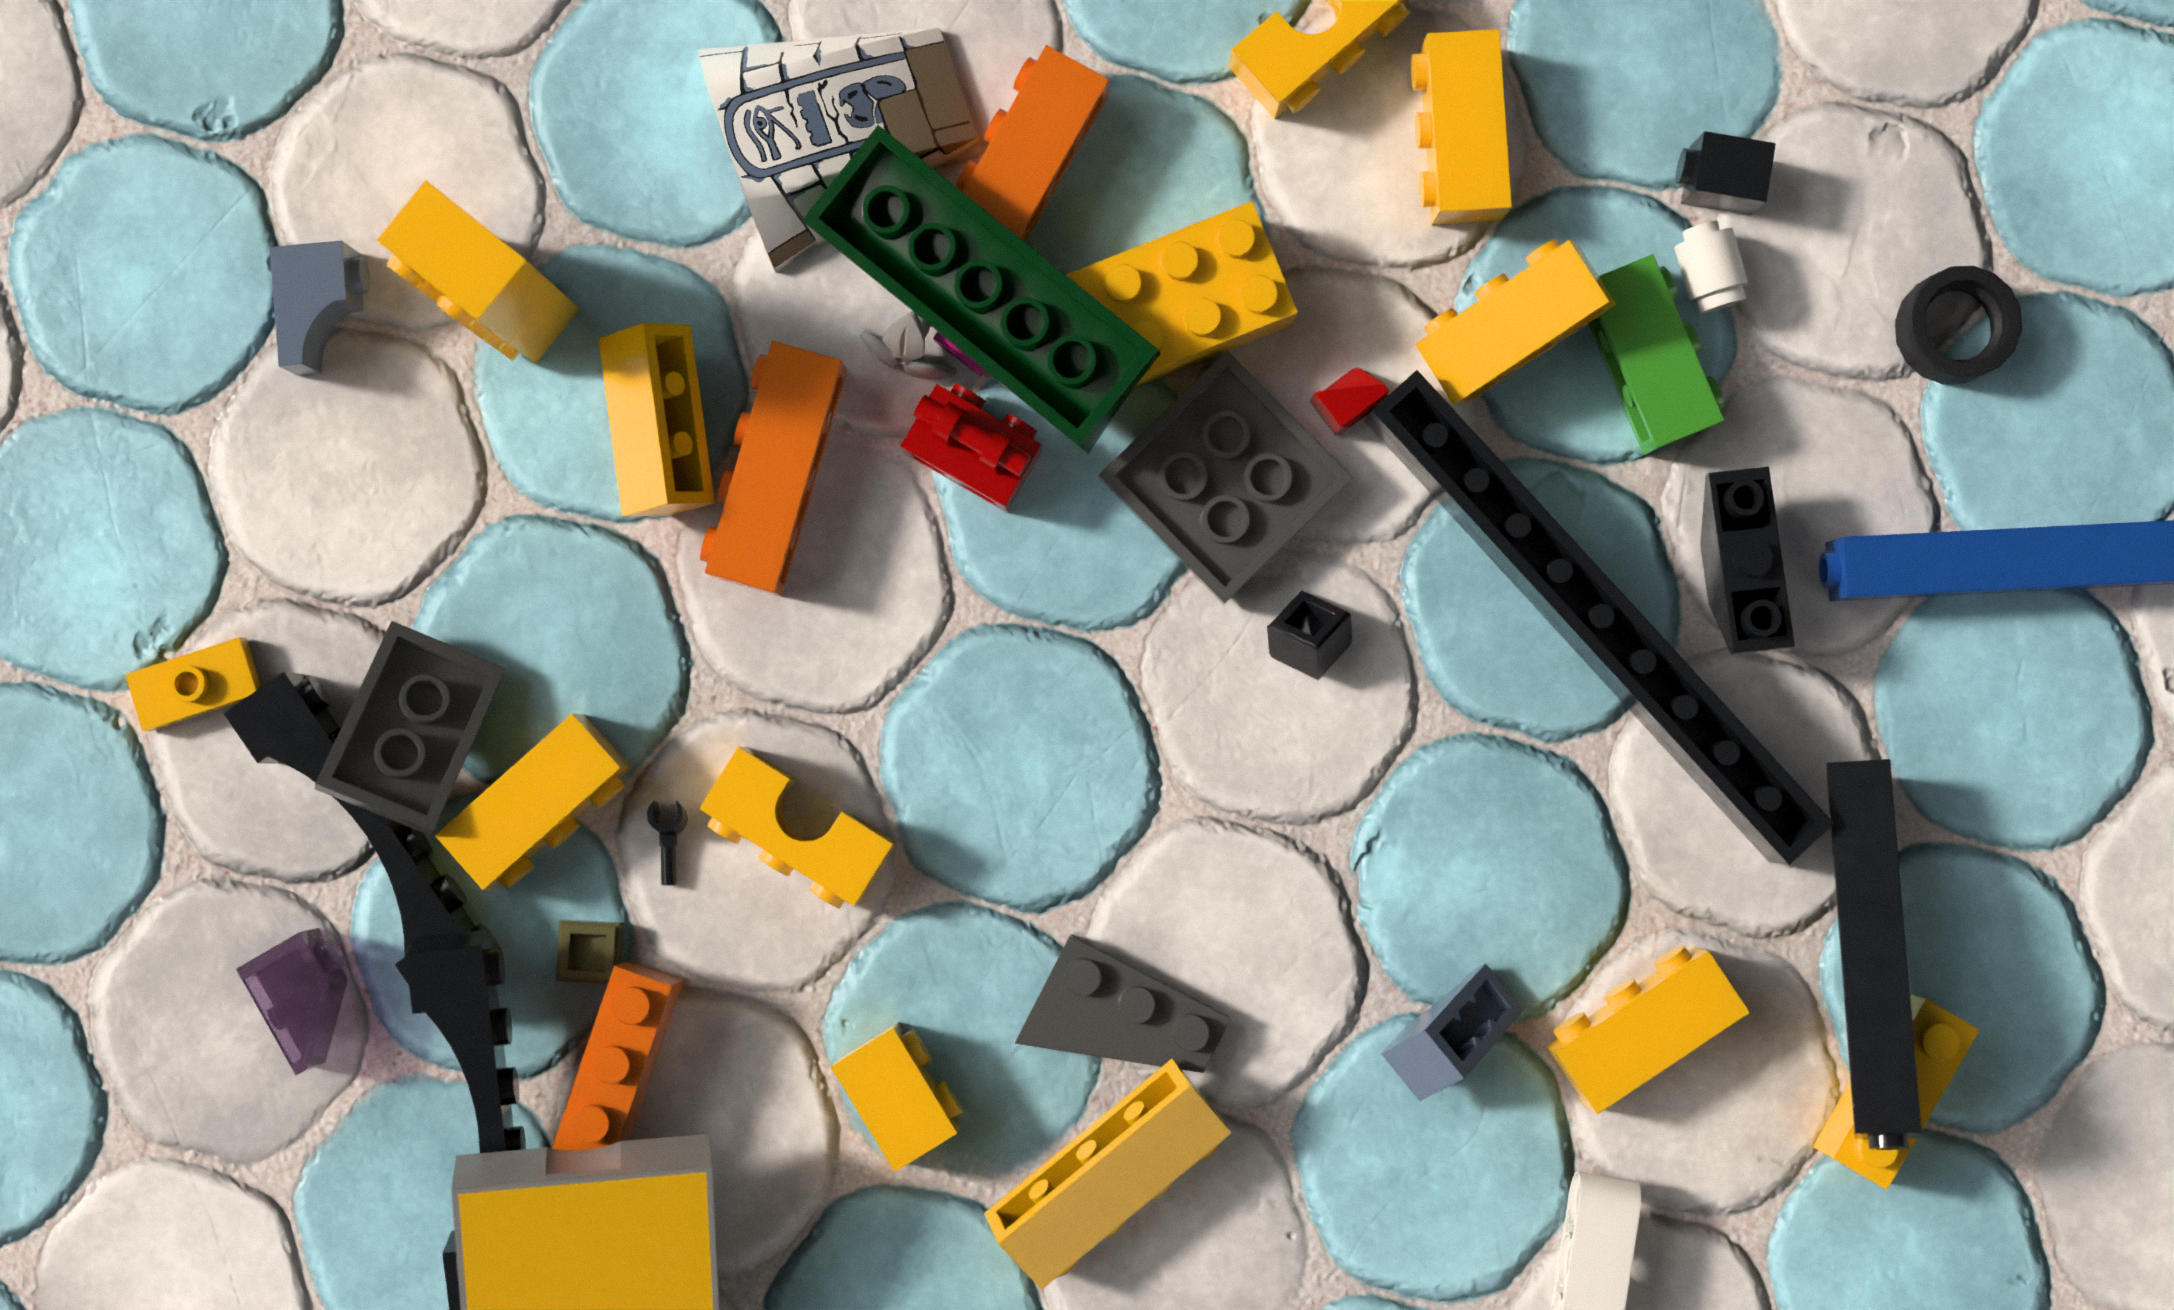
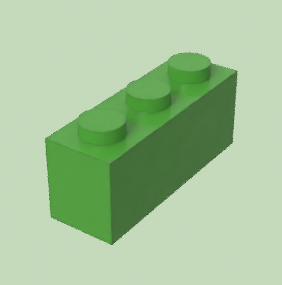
M1651 254L1600 275L1599 277L1617 305L1589 322L1588 325L1643 455L1696 435L1723 422L1724 418L1720 411L1724 409L1722 392L1712 376L1706 377L1697 357L1701 353L1699 338L1691 323L1688 321L1682 322L1673 301L1677 299V288L1669 270L1665 266L1659 267L1654 254Z

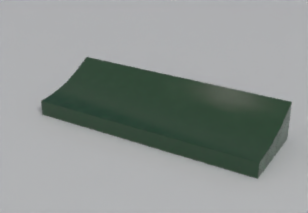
M877 125L802 219L804 223L911 311L915 312L922 320L1088 455L1124 401L1161 354L1154 345L879 125Z

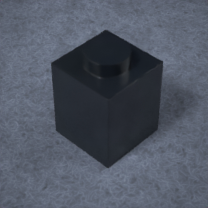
M1704 131L1689 149L1683 148L1678 160L1675 180L1676 184L1683 185L1681 204L1751 216L1767 202L1776 143Z

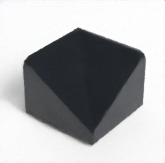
M1301 590L1267 626L1270 656L1319 680L1348 649L1352 642L1351 613Z

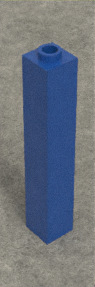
M2174 520L1850 536L1825 542L1826 552H1822L1819 559V578L1822 587L1828 588L1829 602L2174 584Z

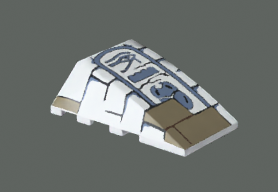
M940 27L697 50L706 86L746 202L775 273L793 262L792 258L815 243L819 245L825 241L804 223L802 219L877 125L882 127L933 169H936L979 141Z

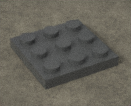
M1228 350L1098 475V478L1223 605L1353 479Z

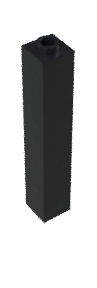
M1890 759L1826 763L1829 815L1830 819L1835 823L1830 828L1854 1139H1868L1869 1150L1908 1149V1138H1920L1922 1130Z

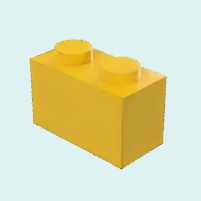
M899 1022L842 1056L831 1066V1069L894 1172L956 1135L961 1125L956 1116L963 1113L956 1095L947 1082L943 1081L936 1085L924 1064L932 1059L919 1035L914 1029L905 1033Z

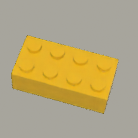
M427 180L423 182L376 240L394 254L386 264L388 267L434 302L436 301L438 307L511 361H514L519 353H521L536 364L580 310L577 305L526 259Z
M1253 201L1066 275L1160 351V356L1135 388L1220 355L1226 350L1230 351L1293 325L1298 313Z

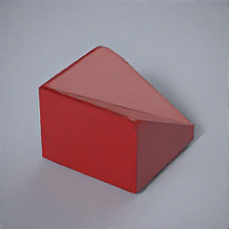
M1354 368L1324 391L1315 392L1309 402L1336 436L1337 434L1342 435L1367 416L1388 396L1389 390L1384 383L1364 370Z

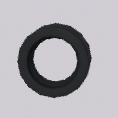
M1951 266L1919 282L1902 300L1895 319L1896 343L1905 362L1920 376L1940 384L1967 383L2000 368L2015 351L2022 332L2021 307L2011 287L1995 273L1976 266ZM1948 291H1962L1972 295L1983 305L1990 320L1991 336L1988 345L1979 355L1970 359L1953 360L1945 357L1932 345L1925 331V314L1928 306L1937 296Z

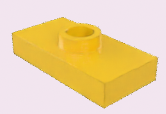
M242 637L125 674L142 731L146 732L237 704L262 687L247 638Z

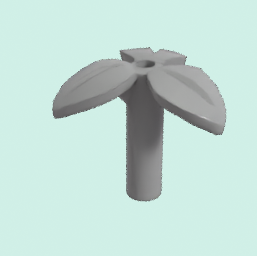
M913 311L896 320L885 332L883 341L865 330L860 334L868 350L890 368H894L900 363L904 365V370L908 375L929 380L945 379L956 375V368L934 363L923 357L925 338L931 326Z

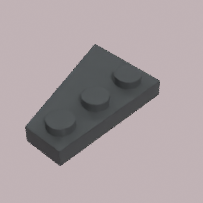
M1070 934L1015 1044L1163 1066L1170 1059H1173L1182 1070L1204 1073L1231 1018Z

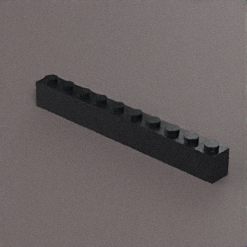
M1418 370L1411 374L1369 413L1364 422L1769 863L1790 865L1835 824Z

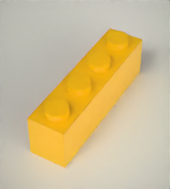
M1170 1059L984 1214L998 1244L1042 1290L1057 1277L1064 1276L1070 1272L1078 1260L1104 1238L1116 1234L1122 1228L1125 1221L1151 1199H1156L1163 1195L1170 1188L1172 1182L1197 1161L1209 1157L1217 1149L1219 1143L1228 1137L1231 1132L1212 1104L1177 1063Z

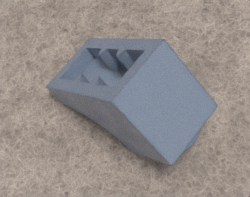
M342 240L270 247L278 365L297 376L322 374V356L330 334L346 316L352 312L364 311L363 294L370 291V273L364 257H360L359 252Z
M1485 963L1471 971L1434 1006L1413 1019L1381 1054L1417 1099L1422 1101L1465 1079L1524 1009Z

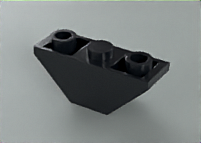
M1769 467L1708 473L1705 477L1700 541L1708 604L1729 652L1732 655L1793 648L1795 643Z

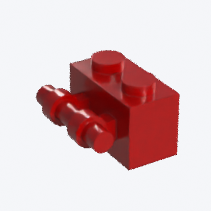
M936 384L930 396L924 395L919 401L913 413L916 420L900 445L905 455L1007 513L1042 454L1041 443L1034 440L1038 431L1011 414L1007 413L1001 421L983 411L982 408L986 401L959 384H954L951 391Z

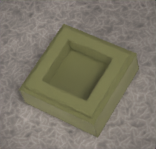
M559 920L556 981L608 984L613 967L621 963L623 922Z

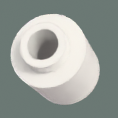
M1711 221L1683 231L1684 242L1676 245L1674 251L1690 302H1697L1700 314L1715 312L1746 301L1747 296L1744 286L1749 284L1733 228L1720 230L1718 221Z

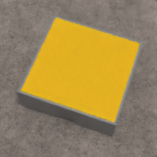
M710 1133L620 1141L612 1145L588 1150L536 1148L456 1155L451 1193L461 1310H720Z

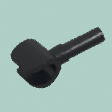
M653 801L647 810L649 824L659 832L661 885H676L677 835L685 829L688 822L687 811L678 801H676L675 808L677 812L676 819L668 826H661L659 824L660 808L658 802Z

